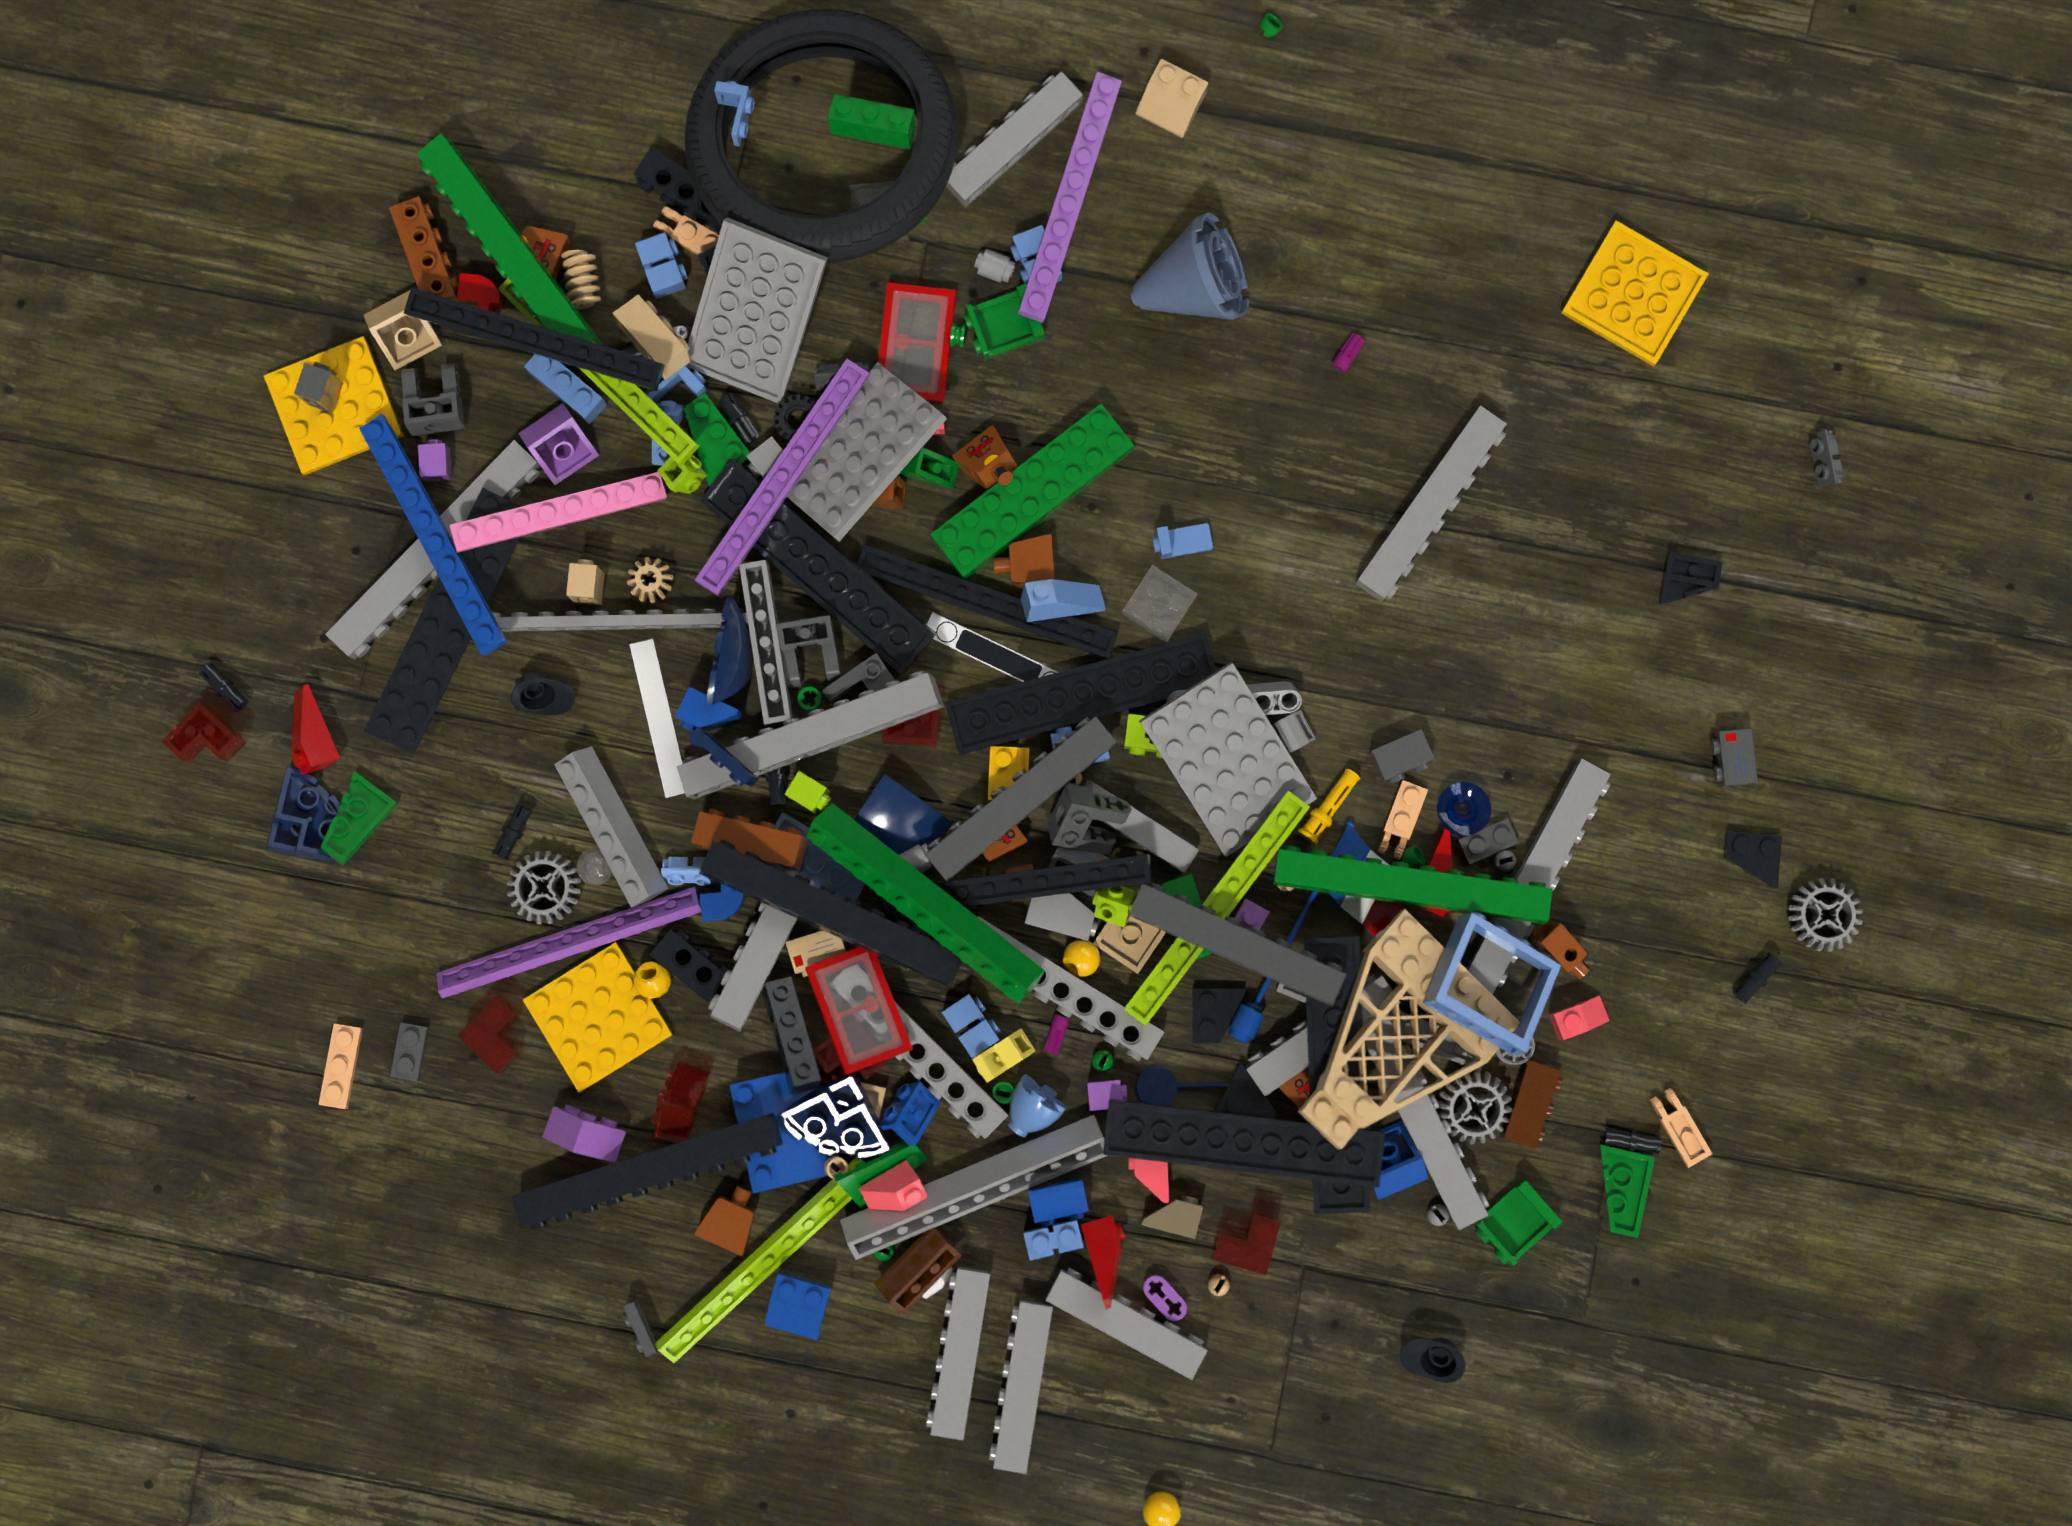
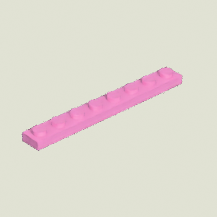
M656 472L451 524L449 529L456 553L665 500L667 496L661 475Z

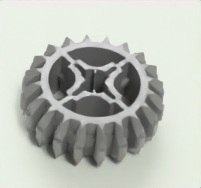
M536 851L534 854L535 861H533L530 855H526L524 858L527 865L525 866L518 861L516 866L520 869V872L511 870L510 875L516 877V881H507V885L515 887V891H509L507 895L508 897H517L516 900L511 902V906L517 907L521 905L517 912L518 915L522 916L528 911L527 921L531 922L536 915L537 924H542L544 916H546L547 922L552 924L554 923V914L558 920H563L564 916L561 910L569 914L572 912V909L568 906L569 902L578 904V900L572 898V894H581V890L573 888V885L581 883V879L571 878L578 871L576 868L567 870L571 864V861L568 859L560 864L562 860L561 854H556L552 860V852L546 851L543 859L541 852ZM543 865H550L556 868L545 877H540L532 871ZM561 875L565 882V892L562 898L556 891V884L560 880L559 877ZM526 877L532 884V891L528 895L529 898L527 900L523 890ZM537 881L543 883L549 881L547 888L551 894L545 892L540 894L542 888ZM543 898H548L556 904L547 910H538L532 907Z
M1823 878L1817 879L1816 884L1813 881H1808L1807 889L1803 886L1798 888V892L1802 897L1798 895L1791 897L1797 905L1788 906V910L1795 911L1793 916H1788L1787 919L1788 921L1796 922V925L1792 926L1790 930L1792 932L1800 931L1796 937L1798 941L1807 938L1805 941L1807 948L1814 944L1815 951H1822L1824 947L1827 952L1833 951L1834 946L1837 949H1842L1843 941L1846 943L1852 942L1849 933L1858 935V929L1853 926L1862 924L1861 919H1856V914H1862L1863 910L1855 909L1854 905L1858 904L1860 900L1858 898L1850 899L1854 893L1852 889L1843 892L1845 883L1841 882L1836 886L1835 879H1829L1826 883ZM1823 892L1837 899L1825 904L1814 896ZM1809 903L1808 907L1812 912V917L1807 923L1805 912ZM1842 907L1844 910L1843 925L1838 917V913ZM1829 910V915H1827L1829 919L1821 920V915H1823L1821 911ZM1824 925L1836 934L1826 938L1817 935L1813 931Z
M1474 1070L1472 1077L1467 1073L1463 1075L1464 1079H1456V1083L1453 1086L1451 1083L1446 1084L1445 1086L1449 1091H1440L1439 1093L1445 1101L1437 1102L1439 1107L1444 1109L1438 1113L1440 1119H1446L1452 1131L1450 1133L1452 1137L1458 1134V1140L1463 1142L1468 1136L1470 1144H1474L1476 1137H1478L1481 1143H1485V1135L1488 1134L1491 1139H1495L1496 1136L1492 1131L1497 1129L1499 1132H1503L1504 1128L1500 1125V1122H1509V1118L1503 1114L1512 1111L1510 1106L1504 1104L1509 1103L1511 1097L1503 1095L1506 1093L1507 1088L1504 1085L1499 1086L1500 1080L1497 1077L1491 1079L1489 1072H1485L1481 1077L1480 1071ZM1483 1087L1490 1091L1486 1094L1483 1092L1479 1095H1473L1468 1088ZM1461 1094L1463 1098L1462 1105L1454 1113V1103ZM1469 1097L1473 1102L1477 1103V1110L1480 1116L1475 1111H1472ZM1495 1100L1493 1114L1487 1119L1486 1111ZM1476 1119L1480 1125L1468 1127L1461 1125L1459 1122Z

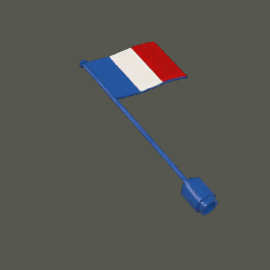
M1347 821L1345 823L1347 826L1331 857L1338 858V854H1348L1355 856L1354 860L1365 861L1366 858H1376L1382 860V864L1389 865L1375 854L1355 832L1354 822ZM1312 891L1286 940L1287 943H1292L1318 891ZM1329 893L1335 902L1364 926L1373 937L1389 925L1403 905L1401 903ZM1266 978L1254 1003L1240 1004L1229 1025L1231 1029L1228 1035L1245 1044H1248L1250 1039L1253 1040L1265 1018L1261 1014L1263 1009L1258 1005L1272 981L1271 979Z

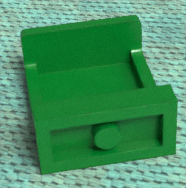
M1027 283L1017 286L1015 292L975 306L971 304L966 305L967 313L963 314L968 330L972 328L974 330L976 338L972 339L976 353H982L984 360L1045 339L1041 322L1017 314Z
M1521 1179L1486 1210L1489 1216L1474 1223L1478 1228L1474 1232L1485 1244L1489 1241L1496 1248L1493 1253L1501 1263L1505 1265L1508 1262L1514 1266L1518 1263L1516 1260L1548 1231L1556 1229L1563 1222L1529 1183Z

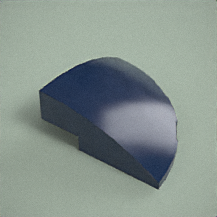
M727 596L722 611V620L724 621L721 622L714 648V654H718V656L714 658L712 671L710 672L707 704L710 705L734 695L744 687L752 675L753 657L747 625L738 605L731 596Z
M287 766L266 851L337 862L321 849L326 833L341 805L334 794H329L319 785V781L311 775H302L300 770Z
M885 774L854 819L898 855L918 844L920 846L925 843L930 845L934 840L943 835L953 823Z
M855 1072L847 1075L844 1073L778 1114L783 1125L799 1141L805 1140L816 1146L817 1151L827 1155L838 1156L840 1154L855 1155L856 1158H862L890 1150L885 1133L879 1127V1119Z

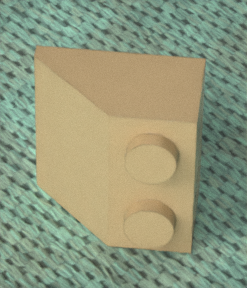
M1161 59L1149 80L1136 115L1183 138L1207 93L1209 82Z
M410 291L364 314L370 332L394 370L442 346L430 322L403 313Z

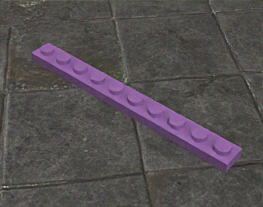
M1100 72L1095 74L1017 314L1042 323L1045 320L1122 82L1119 79Z
M849 359L845 360L695 579L696 583L716 596L721 594L870 376L869 372Z
M692 887L436 973L438 992L443 999L701 912L699 895L696 888Z

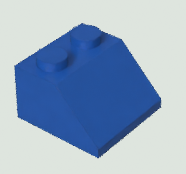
M691 687L688 688L675 715L681 721L679 725L690 732L701 730L706 733L741 721L744 716L738 709L721 701L713 705L707 704L708 695Z
M1403 1121L1380 1130L1385 1131L1379 1188L1372 1187L1378 1200L1429 1179L1423 1158Z
M1082 1177L1028 1189L1035 1223L1041 1222V1226L1058 1223L1057 1218L1065 1216L1068 1217V1221L1084 1218V1212L1089 1211Z
M780 1271L777 1274L770 1298L765 1325L818 1340L833 1286Z

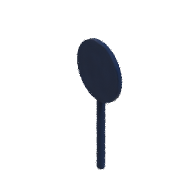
M1153 1066L1145 1069L1140 1074L1136 1088L1140 1099L1144 1103L1167 1105L1174 1099L1177 1089L1228 1088L1229 1083H1177L1175 1076L1170 1070L1161 1066Z

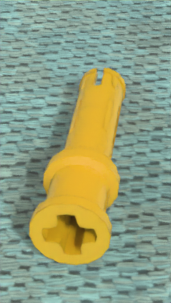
M1346 768L1319 808H1315L1310 812L1311 817L1303 828L1297 830V833L1303 839L1316 846L1319 843L1317 839L1325 828L1332 825V816L1361 778L1355 772Z

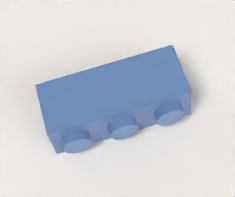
M535 354L524 366L531 376L589 425L607 406L601 396L559 361Z

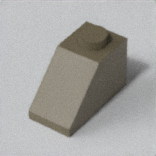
M1182 1195V1199L1175 1198L1144 1216L1141 1220V1225L1195 1239L1203 1206L1197 1204V1198Z

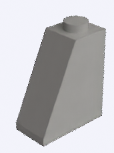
M1070 893L1031 898L1024 922L1025 924L1087 941L1089 936H1095L1098 921L1094 920V913Z

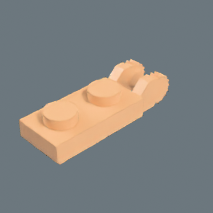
M664 207L662 213L667 218L678 223L675 230L661 221H656L653 225L658 231L665 232L670 239H674L675 243L696 255L717 245L719 238L718 234L685 215L682 217L679 213L668 207Z
M1404 780L1401 781L1383 829L1384 834L1378 852L1384 854L1388 848L1391 835L1397 836L1400 840L1394 850V858L1400 860L1406 843L1411 837L1428 789Z
M1669 1088L1665 1090V1094L1675 1109L1673 1112L1667 1114L1662 1102L1656 1096L1650 1099V1102L1659 1115L1661 1124L1683 1162L1689 1168L1712 1155V1152L1686 1107L1682 1106L1674 1091Z

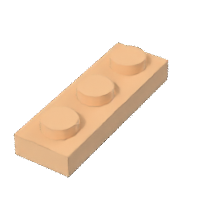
M334 1023L319 1105L348 1109L363 1028Z

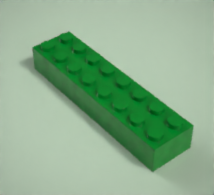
M1100 404L1012 471L1013 478L1009 484H995L931 533V540L960 577L967 580L1005 551L1009 544L1018 541L1130 455L1134 450V444L1104 406Z

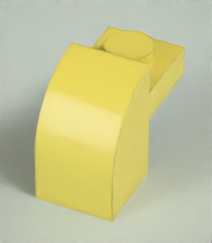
M1021 1028L972 1060L978 1072L986 1082H989L1036 1052Z

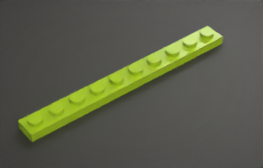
M507 278L498 290L534 325L544 326L539 318L535 320L526 309L528 303L524 298L520 299L510 287L513 283ZM580 368L679 465L682 466L699 448V445L637 385Z
M1287 791L1202 905L1215 910L1214 916L1225 920L1226 916H1229L1310 806L1290 791ZM1177 937L1123 1010L1146 1026L1203 949Z
M855 1158L848 1165L847 1172L855 1169V1164L863 1160ZM832 1179L654 1344L657 1350L675 1363L852 1198L835 1179Z

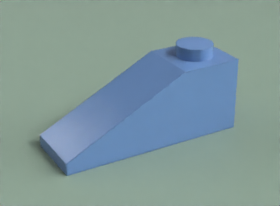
M1055 579L1027 582L1024 584L1021 596L1027 622L1105 611L1106 609L1100 586L1095 584Z

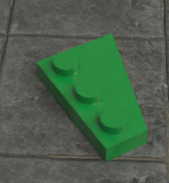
M705 392L683 408L693 440L699 445L697 452L703 470L707 475L706 479L709 488L731 459H736L742 465L749 461L746 457L750 454L749 450Z
M354 771L347 792L343 795L336 817L333 818L322 842V851L344 866L397 807V803Z
M902 1141L890 1147V1150L880 1153L878 1158L868 1163H865L863 1160L855 1164V1169L845 1174H842L840 1171L832 1176L861 1209L865 1210L868 1206L859 1187L906 1160L912 1169L915 1170L928 1158L917 1145L909 1146L905 1141Z
M1600 1145L1610 1232L1638 1238L1655 1157Z

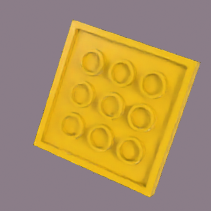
M1615 221L1561 313L1654 367L1703 285L1708 273L1620 222Z
M364 336L264 375L303 475L370 450L359 428L380 414L386 416L397 438L404 436ZM314 362H318L330 367V371L337 373L336 377L343 383L333 413L308 406L294 394L304 363L313 366Z
M617 942L523 999V1002L579 1093L673 1035L653 1000L643 997L637 992L634 986L635 971Z

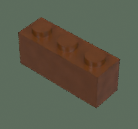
M1531 1060L1523 1064L1510 1104L1512 1111L1507 1113L1509 1122L1504 1123V1130L1501 1132L1500 1138L1532 1149H1536L1537 1144H1542L1545 1136V1129H1542L1545 1118L1549 1119L1554 1108L1551 1100L1554 1092L1558 1093L1562 1084V1077H1559L1560 1070Z
M934 1227L925 1231L874 1285L886 1300L904 1315L962 1255L949 1239Z

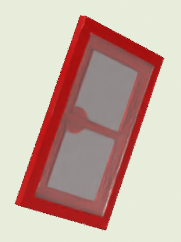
M887 282L878 363L923 399L944 402L956 290Z
M858 947L805 967L845 1075L913 1050L877 955Z

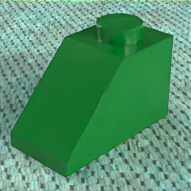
M922 447L899 474L913 480L953 489L959 466L955 461Z

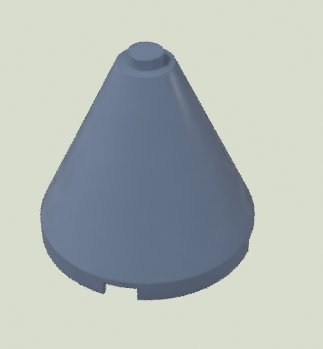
M1206 213L1196 217L1133 285V291L1130 293L1135 306H1139L1142 310L1234 320L1247 313L1249 300L1248 298L1242 300L1241 292L1242 289L1248 288L1244 268L1227 229L1218 230L1214 224L1219 221L1214 214Z

